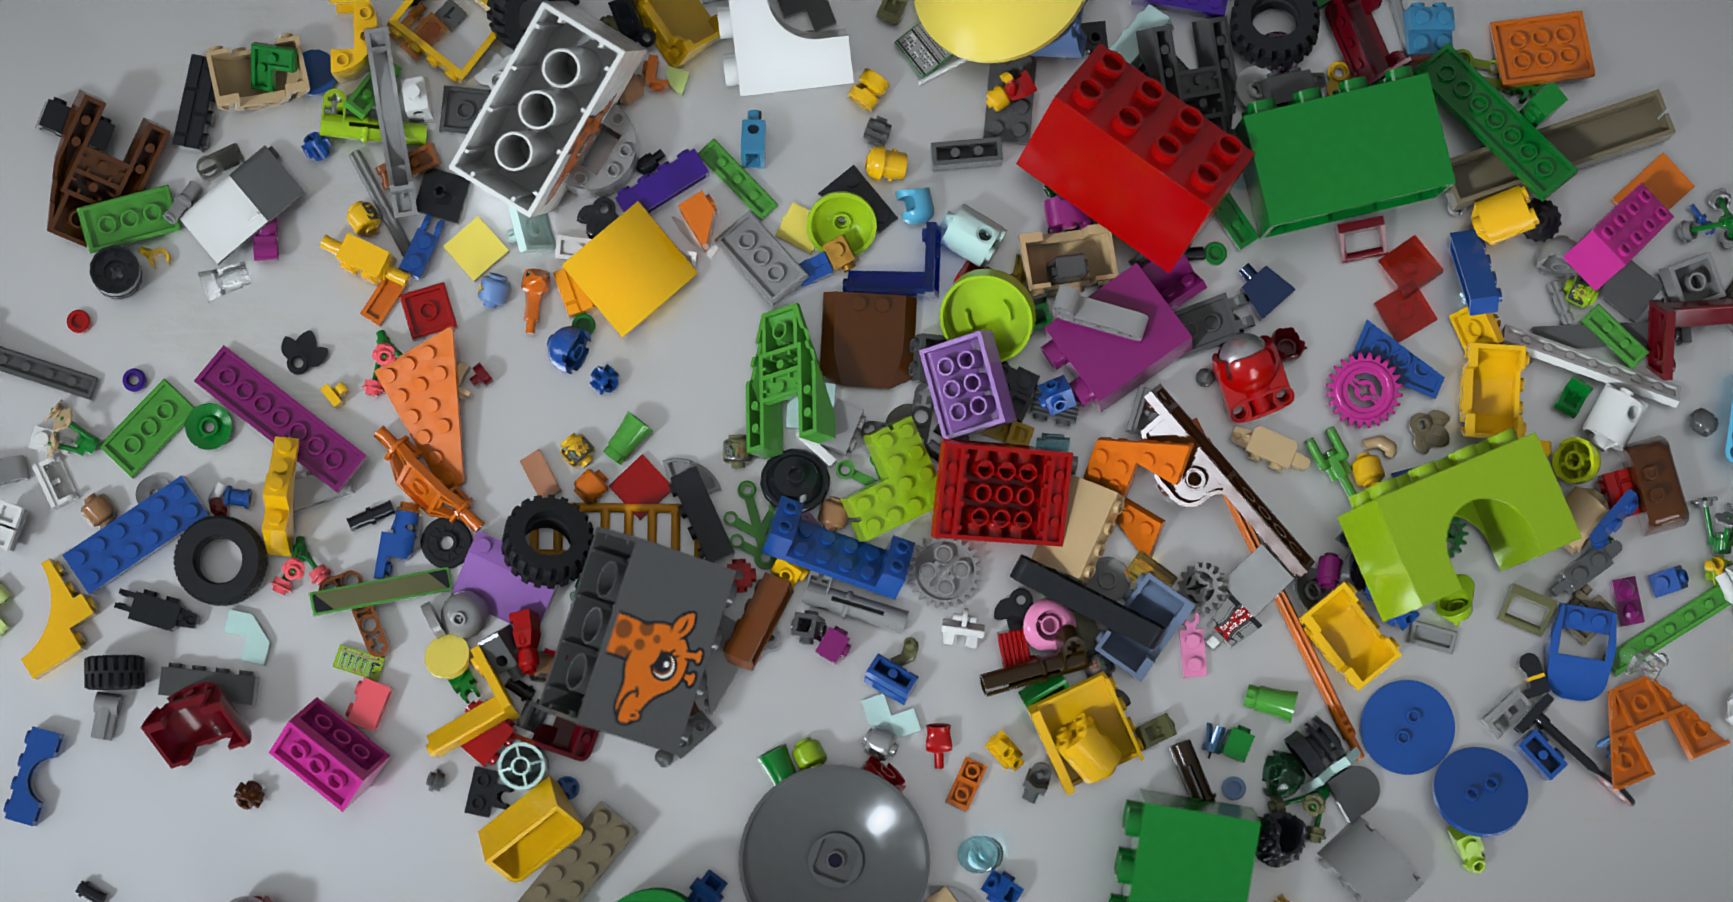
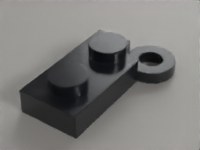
M612 0L608 2L621 34L635 42H639L643 47L654 45L656 34L653 30L645 28L634 0ZM644 34L650 35V42H646L643 39Z

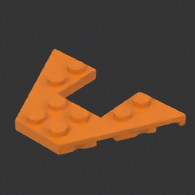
M1100 437L1096 440L1083 479L1118 492L1125 498L1124 509L1121 514H1118L1116 522L1145 561H1149L1154 554L1166 520L1127 498L1137 467L1141 465L1176 486L1181 481L1194 443L1181 444L1172 443V441L1158 442L1157 440L1144 439L1133 441L1128 440V438L1112 439L1111 437Z
M1650 674L1615 687L1607 692L1612 788L1614 793L1656 774L1634 733L1667 719L1689 761L1731 743L1728 739L1724 740L1710 728L1711 725L1708 722L1702 721L1699 715L1686 704L1682 705L1671 696L1673 693L1666 687L1661 686Z

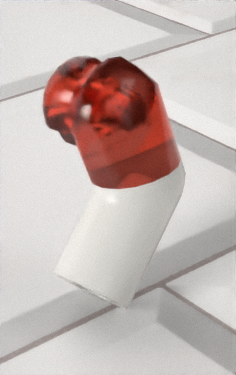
M217 482L208 498V502L213 515L225 516L228 509L223 505L222 497L226 492L227 486L220 482Z

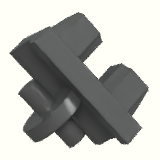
M1038 762L1034 764L1032 769L1029 768L1022 785L1025 787L1022 795L1023 799L1035 804L1039 794L1045 795L1052 774L1048 764Z

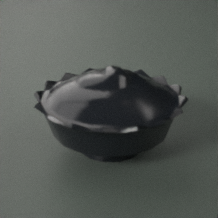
M1534 197L1527 204L1529 209L1534 208L1540 224H1537L1535 229L1523 232L1522 234L1534 242H1545L1547 239H1552L1554 234L1559 232V227L1562 224L1560 220L1561 214L1558 212V206L1553 205L1551 200L1545 199L1542 202Z

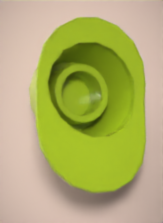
M1456 574L1463 590L1437 600L1435 605L1437 614L1444 617L1447 621L1453 622L1455 626H1460V623L1469 618L1473 612L1475 584L1472 578L1466 574Z

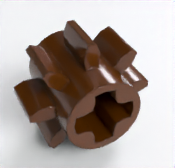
M250 780L246 785L243 782L239 783L234 797L237 798L236 803L239 807L250 810L253 806L259 808L265 793L262 792L263 788L259 783Z

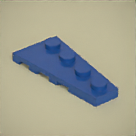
M1366 319L1351 354L1355 360L1358 358V352H1361L1364 358H1366L1368 352H1371L1373 360L1380 354V363L1389 359L1387 368L1396 366L1392 374L1401 375L1396 380V383L1403 384L1405 387L1436 399L1445 377Z

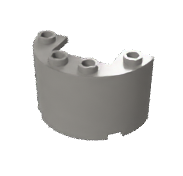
M615 103L602 124L608 127L605 133L618 140L597 175L580 164H575L564 183L568 192L576 196L589 199L610 196L625 187L636 172V165L640 157L637 135L628 115Z
M1361 816L1351 823L1349 822L1317 853L1320 857L1318 860L1319 864L1326 871L1331 869L1340 876L1337 880L1346 889L1352 888L1356 893L1354 898L1358 902H1405L1424 884L1419 876L1416 877L1414 875L1416 871L1376 829H1371L1368 826L1369 823Z

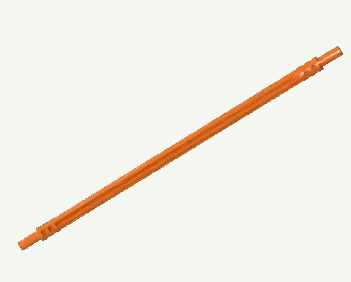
M1197 418L1192 419L1193 422H1194V423L1200 428V430L1204 433V431H1203V429H1202V427H1201V425H1200L1198 419H1197ZM1222 495L1252 554L1262 544L1256 531L1227 497ZM1284 590L1275 599L1276 605L1343 740L1347 741L1351 750L1357 747L1361 752L1360 756L1356 759L1359 760L1365 757L1355 737L1356 732Z

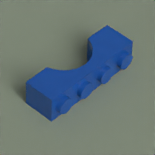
M33 726L31 730L27 731L24 743L27 744L24 753L20 754L17 763L20 769L18 775L14 776L11 782L10 789L13 792L11 798L7 799L4 805L5 819L29 826L38 825L44 803L33 791V773L43 761L58 757L64 734Z

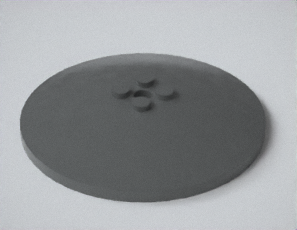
M825 765L805 769L783 779L771 788L758 802L749 816L739 848V874L747 902H921L926 891L930 873V850L926 831L910 801L899 789L882 777L864 769L845 765ZM834 853L842 857L843 861L839 867H833L829 862V857Z

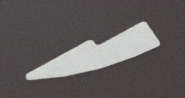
M672 216V220L690 243L709 258H713L718 246L710 243L709 250L704 252L688 224Z

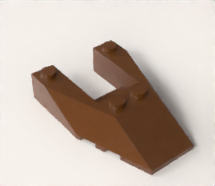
M79 89L69 111L54 157L46 230L87 248L76 208L143 191L171 131L165 126L143 117L123 161L88 146V143L107 103L101 98Z

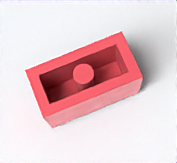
M364 677L363 681L359 680L354 694H357L354 703L349 704L345 716H348L347 721L369 731L376 732L394 688Z

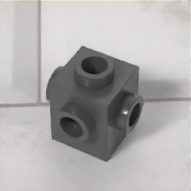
M805 610L804 613L795 612L791 623V635L799 639V643L813 645V642H821L822 637L826 633L827 624L825 619L818 615L819 612Z

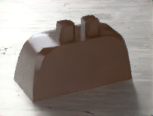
M1658 435L1627 444L1623 451H1619L1623 468H1629L1635 492L1639 499L1642 513L1637 514L1643 537L1685 526L1689 521V510L1669 442L1666 438Z

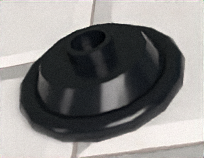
M791 448L784 450L781 455L771 457L767 461L761 472L760 486L764 497L773 507L776 508L781 496H785L804 503L801 512L804 513L813 510L823 502L829 491L830 475L825 463L817 455L805 449Z

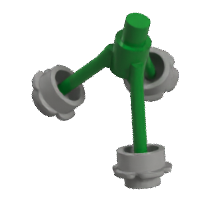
M1720 188L1712 191L1709 195V205L1716 210H1723L1724 215L1719 218L1718 222L1697 226L1694 221L1683 220L1677 228L1679 238L1684 239L1686 243H1690L1691 240L1697 238L1698 231L1720 227L1723 231L1719 235V241L1723 243L1725 248H1733V215L1728 210L1731 204V194H1728V190Z

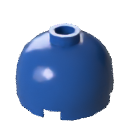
M565 326L550 335L547 341L550 362L568 374H573L572 370L578 371L589 353V348L586 347L587 341L591 342L590 333L576 326Z

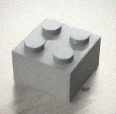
M1711 252L1698 254L1658 270L1670 302L1714 300L1726 296Z
M837 398L833 408L836 438L822 442L820 445L827 450L846 457L848 452L853 453L857 443V438L854 436L857 430L861 432L866 416L863 415L864 409Z

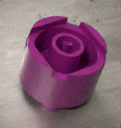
M1060 196L1043 201L1048 234L1060 233L1064 230L1065 232L1075 231L1094 224L1092 218L1064 198H1060Z

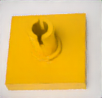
M1465 307L1449 315L1464 351L1468 343L1499 344L1505 341L1499 329L1501 320H1495L1499 318L1497 314L1487 313L1470 316L1468 308Z

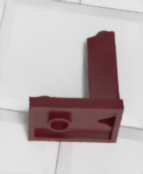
M1733 298L1663 303L1659 299L1649 300L1647 350L1650 352L1647 354L1646 368L1663 381L1673 380V372L1676 369L1674 359L1675 328L1733 324Z

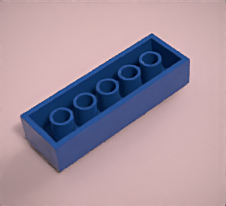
M181 475L62 556L88 594H94L184 534V531L192 523L210 516L211 513L186 476Z

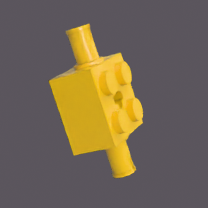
M348 232L343 242L325 235L320 243L321 249L336 255L335 258L340 262L339 266L344 268L343 270L355 276L357 272L361 273L360 276L364 280L374 285H377L378 282L384 284L386 279L405 287L410 279V273L394 267L397 259L390 252Z

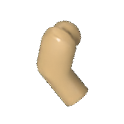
M1383 435L1362 440L1365 451L1379 448L1389 458L1397 454L1396 443Z

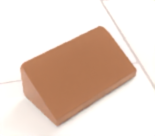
M540 449L520 460L537 495L547 498L548 494L557 495L562 492Z

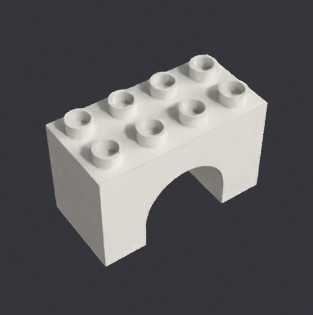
M729 0V6L717 7L720 39L733 38L735 53L723 54L726 86L739 85L740 96L854 83L849 36L846 28L818 32L795 29L787 25L775 14L769 0Z

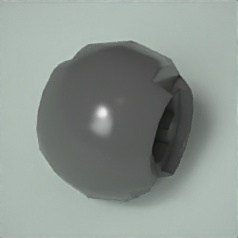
M1699 408L1690 414L1688 423L1693 431L1707 437L1717 430L1718 418L1714 417L1715 415L1708 410Z

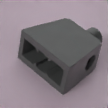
M509 624L478 642V645L495 672L499 675L507 671L511 680L515 682L526 675L523 674L522 669L518 666L517 652L520 649L516 647L512 634L513 627Z

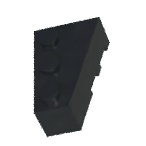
M60 98L48 99L44 103L35 128L39 130L45 129L61 137L71 107L66 106L67 102ZM104 116L100 117L88 146L106 152L115 129V125L111 124V119Z

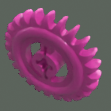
M1358 352L1356 360L1349 354V363L1341 359L1342 368L1333 366L1337 375H1328L1334 382L1326 384L1327 387L1332 389L1331 392L1326 393V396L1334 398L1328 403L1329 406H1337L1333 414L1342 412L1340 421L1348 417L1349 426L1354 421H1357L1358 428H1361L1363 422L1366 423L1367 428H1371L1372 421L1377 426H1380L1381 417L1385 421L1389 420L1387 412L1391 414L1396 413L1392 406L1401 405L1395 399L1403 396L1402 393L1397 392V389L1403 387V384L1396 383V380L1401 377L1400 374H1392L1396 366L1387 368L1389 359L1380 363V354L1373 360L1371 352H1368L1366 358L1363 357L1361 352ZM1361 373H1370L1376 376L1382 387L1381 396L1379 397L1375 393V386L1371 381L1367 379L1357 380L1354 376ZM1354 380L1356 383L1362 386H1366L1368 384L1369 386L1367 389L1370 391L1369 393H1371L1377 399L1375 400L1369 394L1366 395L1365 393L1359 395L1361 391L1359 387L1352 381ZM1348 384L1353 386L1354 395L1362 401L1371 400L1375 404L1369 407H1359L1353 404L1347 394Z

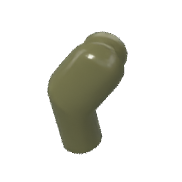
M913 637L906 638L902 653L890 658L891 661L899 666L913 662L919 649L918 642Z

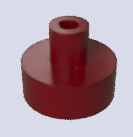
M480 362L472 368L476 374L469 380L474 386L478 385L481 381L488 386L494 381Z

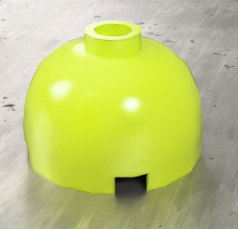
M1569 437L1558 444L1560 446L1557 451H1554L1552 456V466L1555 474L1564 482L1584 484L1591 481L1598 474L1601 467V456L1598 448L1592 442L1580 437Z

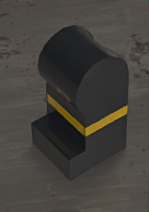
M1526 653L1520 656L1516 665L1519 672L1523 674L1528 689L1522 691L1526 698L1530 699L1550 692L1551 690L1538 656L1533 653Z

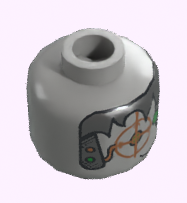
M876 726L874 729L870 728L862 742V745L865 746V752L881 761H885L889 756L894 757L899 748V745L896 743V734L881 726Z

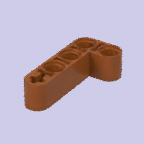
M349 570L324 580L319 585L318 590H325L330 584H334L336 587L347 586V579L351 575L358 577V583L366 581L359 572ZM376 606L365 607L362 610H351L368 652L374 657L382 658L387 656L391 651V643ZM372 618L376 622V627L373 631L368 632L364 625L368 619ZM379 633L381 634L380 636H376L379 643H384V646L381 648V653L377 650H374V647L377 646V643L374 638L369 639V636H375Z

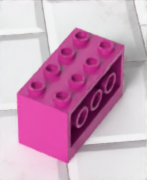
M1641 183L1613 207L1563 258L1596 291L1629 263L1674 216Z
M318 697L288 721L268 752L342 812L372 785L390 758L387 752Z

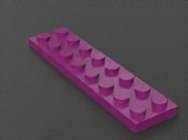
M225 345L222 346L194 380L198 386L273 444L275 436L298 438L300 444L297 462L337 494L368 458L361 450Z

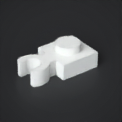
M34 425L28 448L47 453L50 436L54 430ZM69 437L59 438L60 444L65 442L73 443L74 441ZM57 449L63 455H70L69 451Z

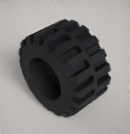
M96 655L84 659V688L131 690L140 689L145 686V658L140 655Z

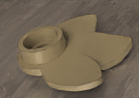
M1432 410L1427 414L1417 413L1411 417L1409 428L1414 434L1413 443L1418 451L1427 454L1431 445L1437 447L1449 445V434L1444 428L1450 420L1448 414L1439 410ZM1421 420L1424 422V427L1422 429L1419 427V422Z

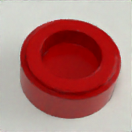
M74 310L67 317L68 328L77 334L85 333L91 327V317L83 310Z

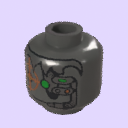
M1094 648L1086 651L1088 668L1084 669L1086 677H1092L1102 671L1105 672L1108 678L1111 677L1116 669L1114 663Z

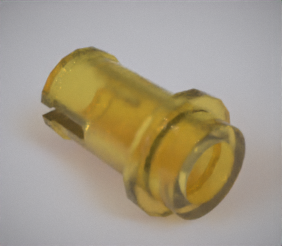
M1016 254L1013 273L1010 275L1024 285L1026 280L1022 257L1020 254Z

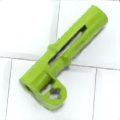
M330 89L324 94L319 136L361 140L364 144H366V141L382 142L377 118H369L367 114L362 120L358 116L345 115L346 108L344 104L347 99L345 93L340 89ZM333 100L337 101L336 114L331 113ZM402 121L406 145L419 147L425 145L427 124Z

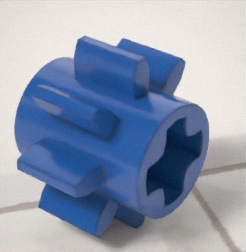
M312 132L304 138L303 142L305 144L301 147L308 160L314 158L316 161H320L330 154L328 148H331L332 145L327 136H319L318 132Z
M608 364L605 368L597 366L590 374L592 381L589 384L601 395L604 391L611 393L618 385L617 377L619 374Z

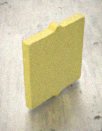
M793 202L786 216L782 217V223L775 236L811 255L815 246L809 239L806 226L810 210Z

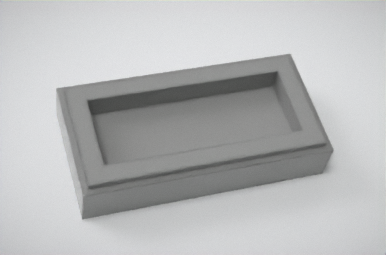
M1414 620L1410 624L1406 643L1453 655L1458 632Z

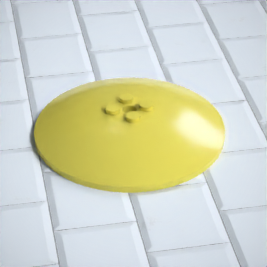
M914 0L924 29L940 47L957 57L969 61L1000 63L1028 56L1050 44L1074 21L1086 0Z

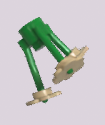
M61 399L54 408H51L50 414L45 419V422L51 417L55 420L54 431L48 443L47 458H50L53 452H57V449L75 452L81 456L85 452L92 454L100 438L85 431L73 422L72 409L60 407L63 402ZM67 427L76 431L78 436L76 437L75 444L78 447L60 444L59 439L56 438V432Z

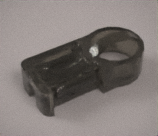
M233 143L212 154L202 156L197 162L196 169L202 179L213 180L219 175L224 174L223 170L226 171L237 166L240 162L244 163L245 159L238 144ZM206 160L215 162L214 165L199 170L202 162ZM217 169L212 175H204Z

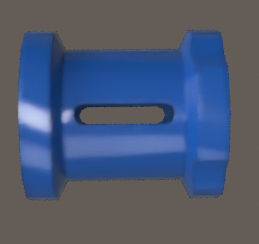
M228 485L224 504L225 506H230V504L244 506V509L249 510L253 491L250 488L247 490L234 489L233 486Z

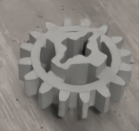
M1196 562L1195 567L1187 566L1188 573H1181L1184 580L1177 583L1182 586V589L1177 592L1183 594L1185 598L1195 604V607L1192 609L1194 613H1210V609L1217 610L1218 606L1216 603L1223 604L1224 600L1221 596L1228 593L1223 590V587L1227 586L1228 582H1222L1221 580L1225 574L1217 573L1219 567L1211 566V563L1204 562L1203 564Z

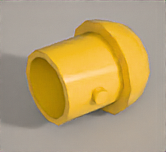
M885 145L873 147L866 156L865 168L867 175L877 181H880L881 177L887 178V181H893V179L904 180L908 155L904 152H898L895 148H892V151L886 150Z

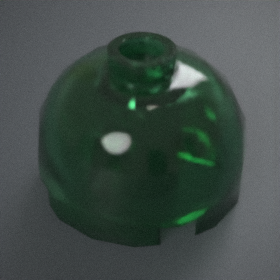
M1273 750V756L1268 755L1263 767L1262 781H1266L1267 786L1263 790L1268 797L1288 798L1294 795L1301 785L1304 784L1305 772L1296 756L1288 752Z

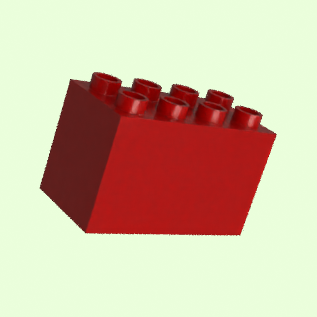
M1099 43L1055 95L1016 164L1164 271L1170 273L1212 219L1255 153L1244 146L1236 136L1226 133L1205 118L1197 108L1188 106L1167 91L1159 81L1149 78L1129 64L1121 54Z

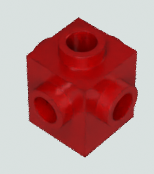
M732 559V564H727V568L736 572L742 571L744 574L740 580L734 577L733 581L736 582L737 593L747 592V588H752V582H756V568H751V563H746V559Z

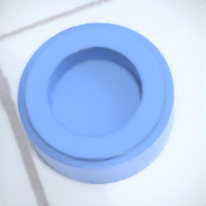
M1229 777L1222 784V793L1229 800H1238L1246 792V785L1239 777Z

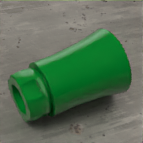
M786 743L756 758L767 772L774 786L783 779L797 773Z

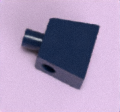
M1247 263L1239 271V274L1247 281L1241 287L1240 292L1241 294L1244 293L1248 305L1259 321L1264 319L1296 290L1267 266L1257 273Z

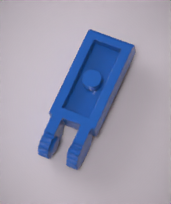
M429 213L426 214L421 227L417 229L398 268L406 273H410L411 277L417 280L420 279L445 223L444 220L440 219L433 235L426 232L425 229L432 219V215Z
M1628 489L1592 530L1593 532L1589 535V540L1593 549L1602 550L1609 543L1608 537L1610 534L1617 532L1628 514L1632 515L1637 510L1639 499L1634 491Z

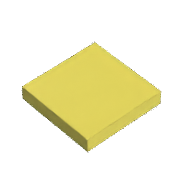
M479 216L443 246L474 282L509 252Z

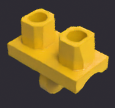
M1002 729L998 731V734L992 735L989 742L984 745L1005 770L1011 767L1014 771H1017L1025 762L1021 758L1023 753Z

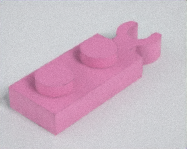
M1194 613L1193 622H1188L1185 619L1183 625L1186 627V630L1179 631L1183 678L1207 676L1203 629H1196L1200 619L1198 613Z

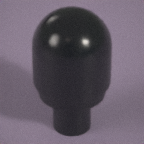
M661 149L653 155L651 152L646 153L638 159L636 171L640 175L651 174L660 165L658 162L666 156Z

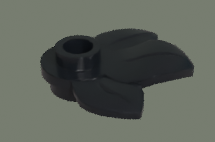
M600 197L595 200L593 205H586L579 211L577 221L587 224L586 232L588 238L593 239L616 220L619 215L615 213L616 206L610 198ZM600 205H606L608 211L602 213L599 209Z
M311 330L301 334L296 341L287 336L282 341V354L287 358L289 371L295 375L305 374L310 367L320 366L327 358L328 349L317 347L316 337ZM297 360H302L303 366L297 368L295 366V362Z
M1024 588L1014 590L1009 598L999 601L994 611V619H1007V625L1010 630L1023 627L1025 615L1034 604L1032 594ZM1018 596L1025 598L1024 604L1020 605L1017 603L1016 599Z

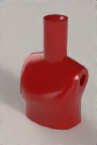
M946 723L926 725V751L934 753V768L942 769L944 768V753L952 750L951 725Z

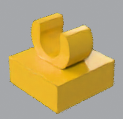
M342 382L338 383L334 388L329 384H325L320 388L321 392L337 410L345 404L340 397L349 390Z

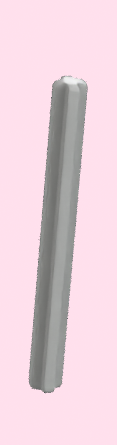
M355 150L349 154V158L404 258L410 242L398 220L394 219L393 210L361 151Z

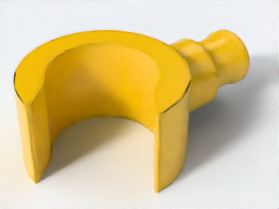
M141 246L139 249V253L148 258L150 265L155 269L154 258L159 253H164L167 262L171 264V255L163 248L151 250Z

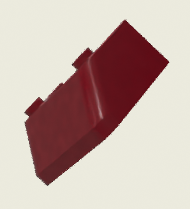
M1332 0L1326 5L1325 15L1352 78L1366 76L1368 86L1376 84L1378 80L1385 78L1384 73L1389 70L1403 66H1412L1414 68L1431 58L1430 53L1409 57L1404 51H1394L1389 54L1372 15V12L1381 6L1382 0Z
M544 649V653L555 656L556 651ZM556 716L553 726L548 724L538 726L532 739L515 733L512 738L577 761H585L592 753L599 730Z

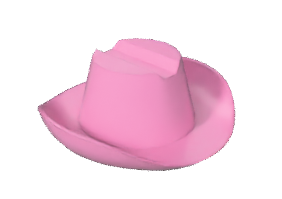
M1042 598L1036 601L1025 615L1023 623L1025 638L1033 648L1039 651H1057L1055 639L1057 630L1069 624L1076 627V619L1069 607L1051 598Z

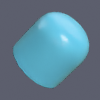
M930 188L898 190L895 192L896 199L902 200L906 207V212L901 214L904 222L910 225H919L932 219L934 205Z

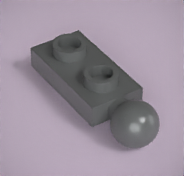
M702 710L691 718V735L685 744L679 746L677 756L680 759L717 729ZM658 750L654 759L658 766L668 767L672 764L675 754Z

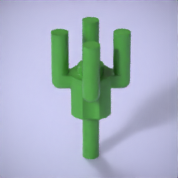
M1332 426L1326 429L1335 448L1328 450L1324 454L1321 453L1313 437L1307 439L1305 443L1321 471L1326 470L1332 482L1339 479L1348 497L1357 494L1347 476L1348 473L1353 471L1347 461L1349 453L1335 427Z

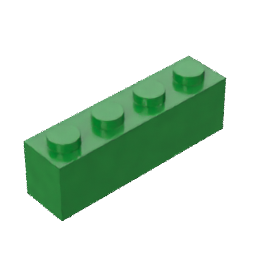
M1552 82L1530 99L1519 112L1537 128L1549 119L1568 98Z

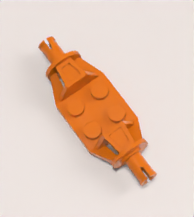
M384 425L376 431L373 437L388 449L384 459L386 461L390 460L395 484L429 516L448 518L451 523L461 519L474 533L483 527L485 522L470 509L475 500L472 497L468 498L457 485L448 489L441 479L436 478L427 469L423 462L418 461L422 451L409 441L410 438L407 435L397 439ZM445 504H448V505H450V506L456 508L457 510H453V509L444 507V505H445Z

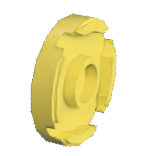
M447 634L440 639L435 638L428 645L424 662L428 671L433 676L449 680L462 675L468 668L472 653L469 644L463 638Z

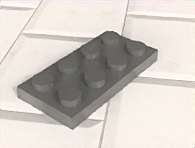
M1028 55L1012 61L990 63L987 91L997 85L1003 86L1006 84L1001 80L1000 74L1008 72L1015 78L1022 69L1027 70L1035 84L1037 56ZM1034 93L1025 98L1011 101L1008 107L998 112L993 107L989 109L986 104L983 138L1001 137V143L1027 145L1031 133Z

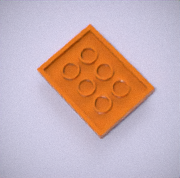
M1582 11L1490 22L1489 28L1502 89L1595 76V68Z

